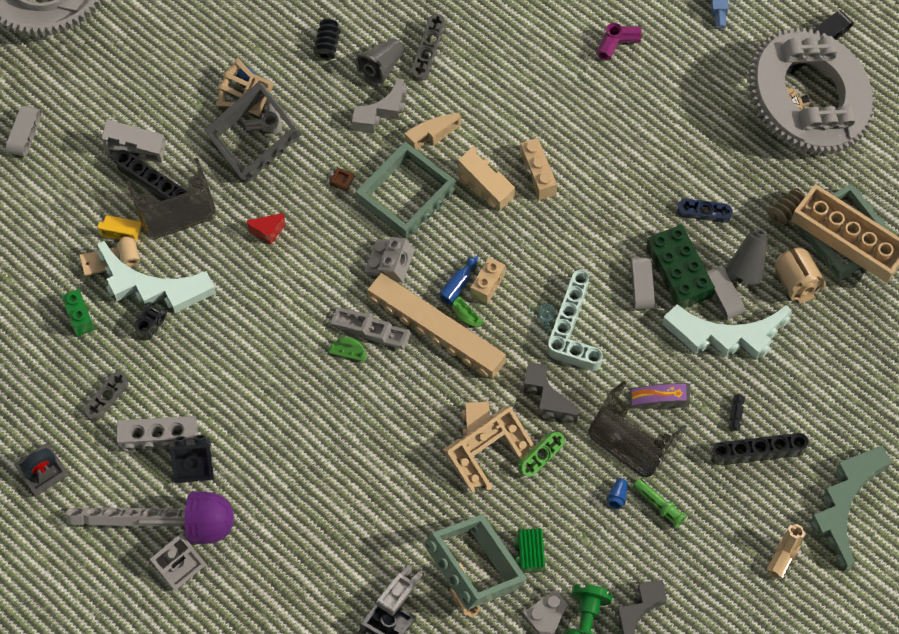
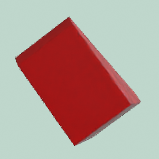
M284 213L247 220L249 232L269 244L273 243L286 225Z

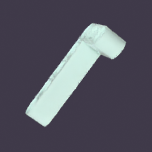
M576 270L572 275L548 342V355L553 359L595 371L602 364L603 354L601 350L570 340L589 284V274L585 270ZM576 280H584V283H578ZM571 296H577L578 299L574 300V299H571L570 297H571ZM570 312V313H572L573 315H572V316H566L564 313ZM565 329L567 330V332L561 333L558 330ZM558 345L561 349L555 350L552 347ZM577 351L579 352V355L574 356L571 354V352ZM596 357L598 360L594 362L589 360V358Z

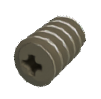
M798 188L790 190L788 194H785L783 198L774 203L773 207L768 208L769 218L778 226L781 223L784 225L788 224V220H792L795 209L806 195Z

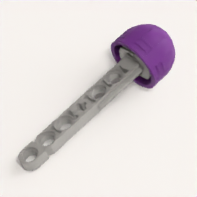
M195 491L189 494L185 509H88V507H75L68 509L65 513L67 523L70 525L185 526L186 537L190 544L218 542L229 534L234 522L233 509L228 500L223 496L212 492Z

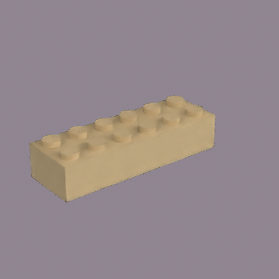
M815 184L795 209L791 222L884 282L888 283L899 269V237Z

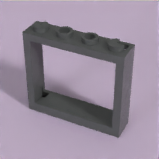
M259 81L204 130L239 177L246 182L255 179L263 168H267L277 156L282 155L285 149L297 142L303 134L266 86ZM266 97L290 127V130L244 169L220 136L262 98Z

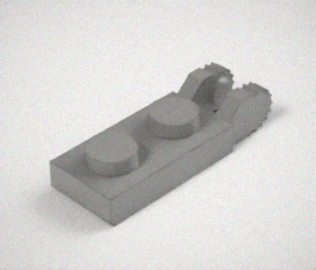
M407 565L396 576L376 602L378 607L392 616L422 578L423 574L421 572L416 573L412 580L407 578L412 571L410 565Z

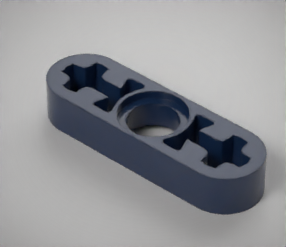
M682 199L678 204V214L684 218L725 223L731 219L733 213L732 207L725 203ZM685 205L688 206V211H684ZM707 207L710 209V213L702 214L700 208ZM722 210H725V216H722Z

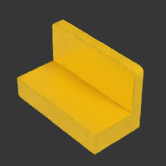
M106 215L104 222L99 221L97 229L102 237L117 240L123 237H130L135 239L137 243L142 223L140 221Z

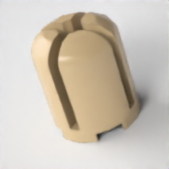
M799 247L792 248L791 252L787 250L777 258L774 266L775 272L792 301L798 300L799 303L809 301L815 298L814 293L821 287L824 290L826 281L808 251Z

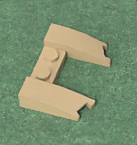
M504 406L491 415L488 421L462 439H457L443 449L446 457L471 492H475L474 487L485 486L486 490L493 488L473 457L502 436L519 461L525 456L529 447L532 449L535 446L509 406Z

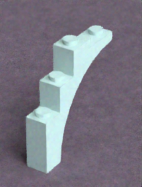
M105 241L97 244L99 247L97 254L101 262L105 261L107 264L105 270L109 276L107 278L109 285L106 286V289L111 297L115 296L117 301L135 293L140 303L143 302L145 306L149 302L154 304L164 299L169 309L172 308L176 313L216 294L215 287L207 271L178 279H162L147 276L122 263L111 252Z
M676 305L664 316L662 325L695 354L700 350L704 351L711 343L725 357L730 353L734 354L741 346L757 360L760 356L764 357L770 351L771 339L777 334V329L781 325L784 327L791 320L790 314L792 310L785 305L778 312L763 320L749 324L725 325L702 320Z

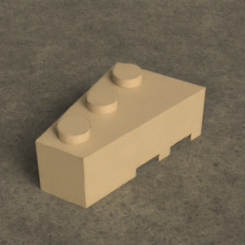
M473 145L458 160L459 180L464 185H469L477 196L485 198L491 207H496L500 211L515 197V187L499 171L497 173L493 171L488 165L490 161L487 158L483 160L476 153L478 149Z

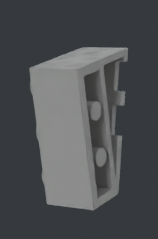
M106 119L102 141L109 157H115L118 151L126 150L140 160L162 163L166 147L163 134Z

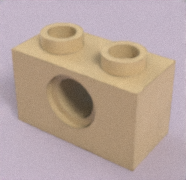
M488 257L471 286V297L488 305L505 276L506 265Z

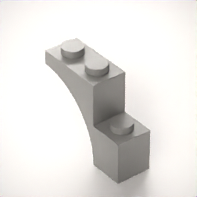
M397 79L392 91L379 102L354 107L352 118L353 131L375 133V128L379 127L380 118L399 120L400 113H404L405 103L402 100L403 97L406 98L407 87L404 86V79Z

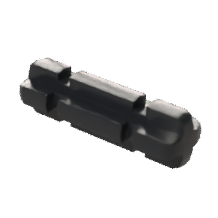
M735 394L730 415L732 421L729 422V429L731 431L740 430L741 423L739 422L742 421L744 408L742 405L745 402V396Z

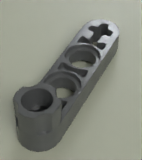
M440 14L430 16L412 67L413 77L418 81H423L428 77L442 34L446 31L444 17ZM430 35L436 37V41L433 43L427 42L426 39ZM428 51L431 53V56L428 59H423L421 54ZM421 63H422V64H424V65H423V71H424V73L421 72V74L418 75L417 71H420V69H421Z

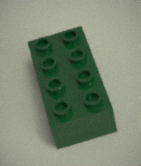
M683 225L648 237L646 248L675 305H679L684 309L713 297L715 286Z

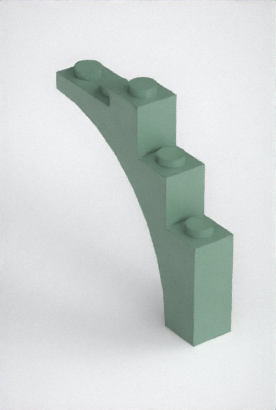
M883 445L839 462L836 474L838 479L843 482L826 489L823 499L826 506L830 508L814 514L810 523L813 532L817 533L819 538L827 536V543L831 549H834L836 561L840 567H843L844 571L852 569L855 564L847 535V520L851 503L864 484L874 476L888 470L891 465Z

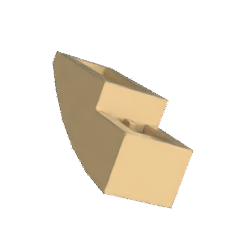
M459 113L448 114L427 120L405 133V142L416 150L428 141L434 146L461 125V115Z

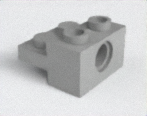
M390 237L389 240L376 239L364 272L370 276H379L383 273L393 281L403 283L415 249L406 238Z
M182 533L150 558V561L174 590H177L207 565ZM185 558L180 564L173 568V566L176 563H178L181 559Z

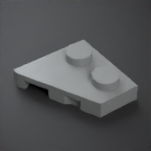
M555 589L526 610L523 615L538 634H554L568 604Z

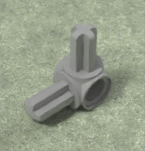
M267 100V112L261 119L247 120L245 128L247 131L263 130V132H269L270 134H278L282 130V123L279 113Z

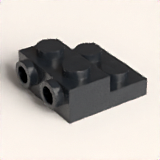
M201 434L194 436V439H186L184 436L174 438V441H171L170 453L174 483L214 480L210 437L206 438L205 435Z
M375 604L361 623L359 633L406 634L415 622L416 616L401 607L392 616Z

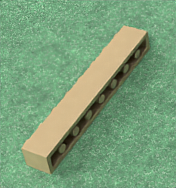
M383 273L368 288V297L373 304L381 305L388 314L396 315L405 325L413 326L420 335H426L431 338L435 345H441L452 356L460 357L467 366H473L478 369L482 376H488L493 379L505 364V353Z

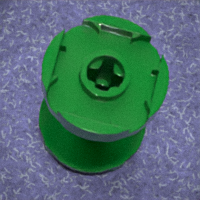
M580 584L573 585L571 596L580 601L578 613L581 615L579 629H566L563 631V634H595L591 632L593 618L598 617L600 606L611 604L613 594H607V589L595 585L585 584V588H580Z

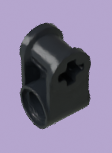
M151 302L147 303L134 324L136 334L140 340L147 341L153 337L159 326L164 322L167 310H161L153 306ZM143 327H147V328H148V329L145 330V331L140 330V329H142Z

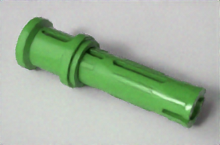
M639 478L634 483L633 488L660 511L662 517H666L673 523L675 529L687 518L685 513L682 514L674 507L675 504L673 502H667L642 478Z

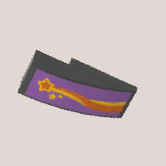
M690 383L657 384L629 390L630 409H669V407H689Z

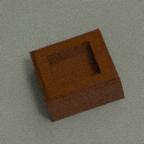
M337 167L329 183L331 186L347 192L354 179V174Z

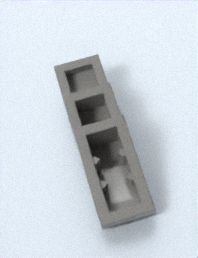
M337 307L330 322L332 326L351 334L402 350L405 349L411 335L408 329L392 326L387 321L373 319L370 314Z

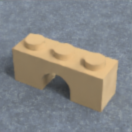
M536 138L521 143L520 155L526 169H530L533 187L538 199L542 200L555 196L557 193V183L539 139Z

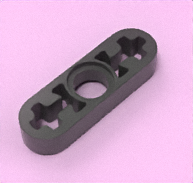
M113 373L86 405L85 413L89 420H100L127 388L128 380L124 373ZM122 378L123 383L116 384L115 380H120ZM110 392L112 397L109 400L104 401L101 399L103 393ZM97 408V410H98V413H97V414H96V413H91V411H90L91 409H94V410H95V409Z

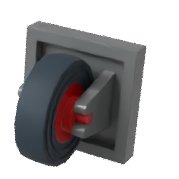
M48 442L14 464L35 497L69 476V473Z

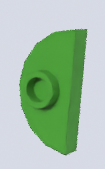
M460 296L455 298L452 303V309L456 317L471 326L481 327L484 321Z
M350 337L337 339L328 351L330 354L363 362L366 361V351L363 345Z

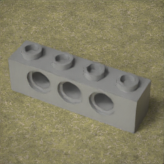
M196 416L117 420V444L124 451H133L136 448L152 450L154 447L170 449L171 441L179 437L173 436L176 431H182L179 436H184L186 439H194V436L198 435V421ZM156 432H162L161 436L153 437ZM137 433L143 434L140 438H134Z

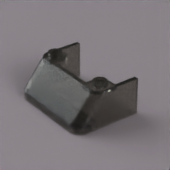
M197 157L194 158L198 175L191 177L188 181L190 192L154 204L153 198L148 194L135 196L130 181L126 182L147 238L155 240L210 221L216 216V208Z
M623 381L608 394L589 427L588 434L591 440L640 476L647 478L657 471L673 451L688 426L684 424L672 435L664 433L659 435L656 440L650 438L624 419L628 408L626 403L619 399L621 392L627 384Z

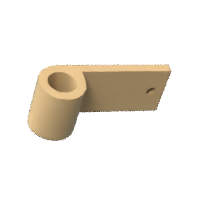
M123 237L117 243V247L109 248L128 267L140 263L135 239ZM97 251L80 254L84 276L106 272L105 267H107L105 261L101 262Z

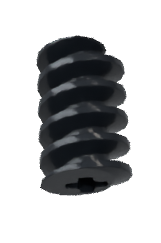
M323 19L319 22L313 48L315 56L327 60L335 58L336 47L340 38L339 34L341 33L337 21Z

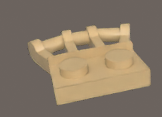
M237 58L235 63L226 72L224 71V78L221 84H218L219 91L216 106L230 107L235 103L225 102L226 91L242 97L259 81L271 93L275 83L253 74ZM241 68L250 79L247 82L233 74ZM230 80L245 85L244 93L229 88ZM262 98L248 112L260 117L267 98Z

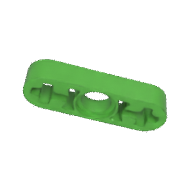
M555 431L547 433L518 463L519 473L523 476H534L563 447L565 443L563 434ZM553 437H557V444H552L554 441ZM541 448L545 450V457L543 459H539L537 456L538 450ZM526 464H531L529 466L530 471H526Z

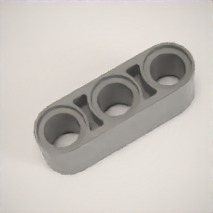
M27 106L20 107L6 143L7 153L23 157L27 156L41 120L40 109Z
M651 257L631 258L635 310L654 309L655 299Z
M721 265L708 270L707 273L715 286L713 297L724 318L729 320L744 314V304L725 268Z

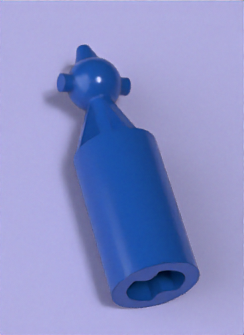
M478 256L469 257L466 262L467 266L454 272L438 294L443 302L452 305L455 298L459 296L469 282L471 269L475 270L477 267Z

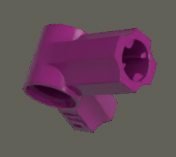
M618 23L608 24L596 55L602 60H611L619 43H641V26H621Z

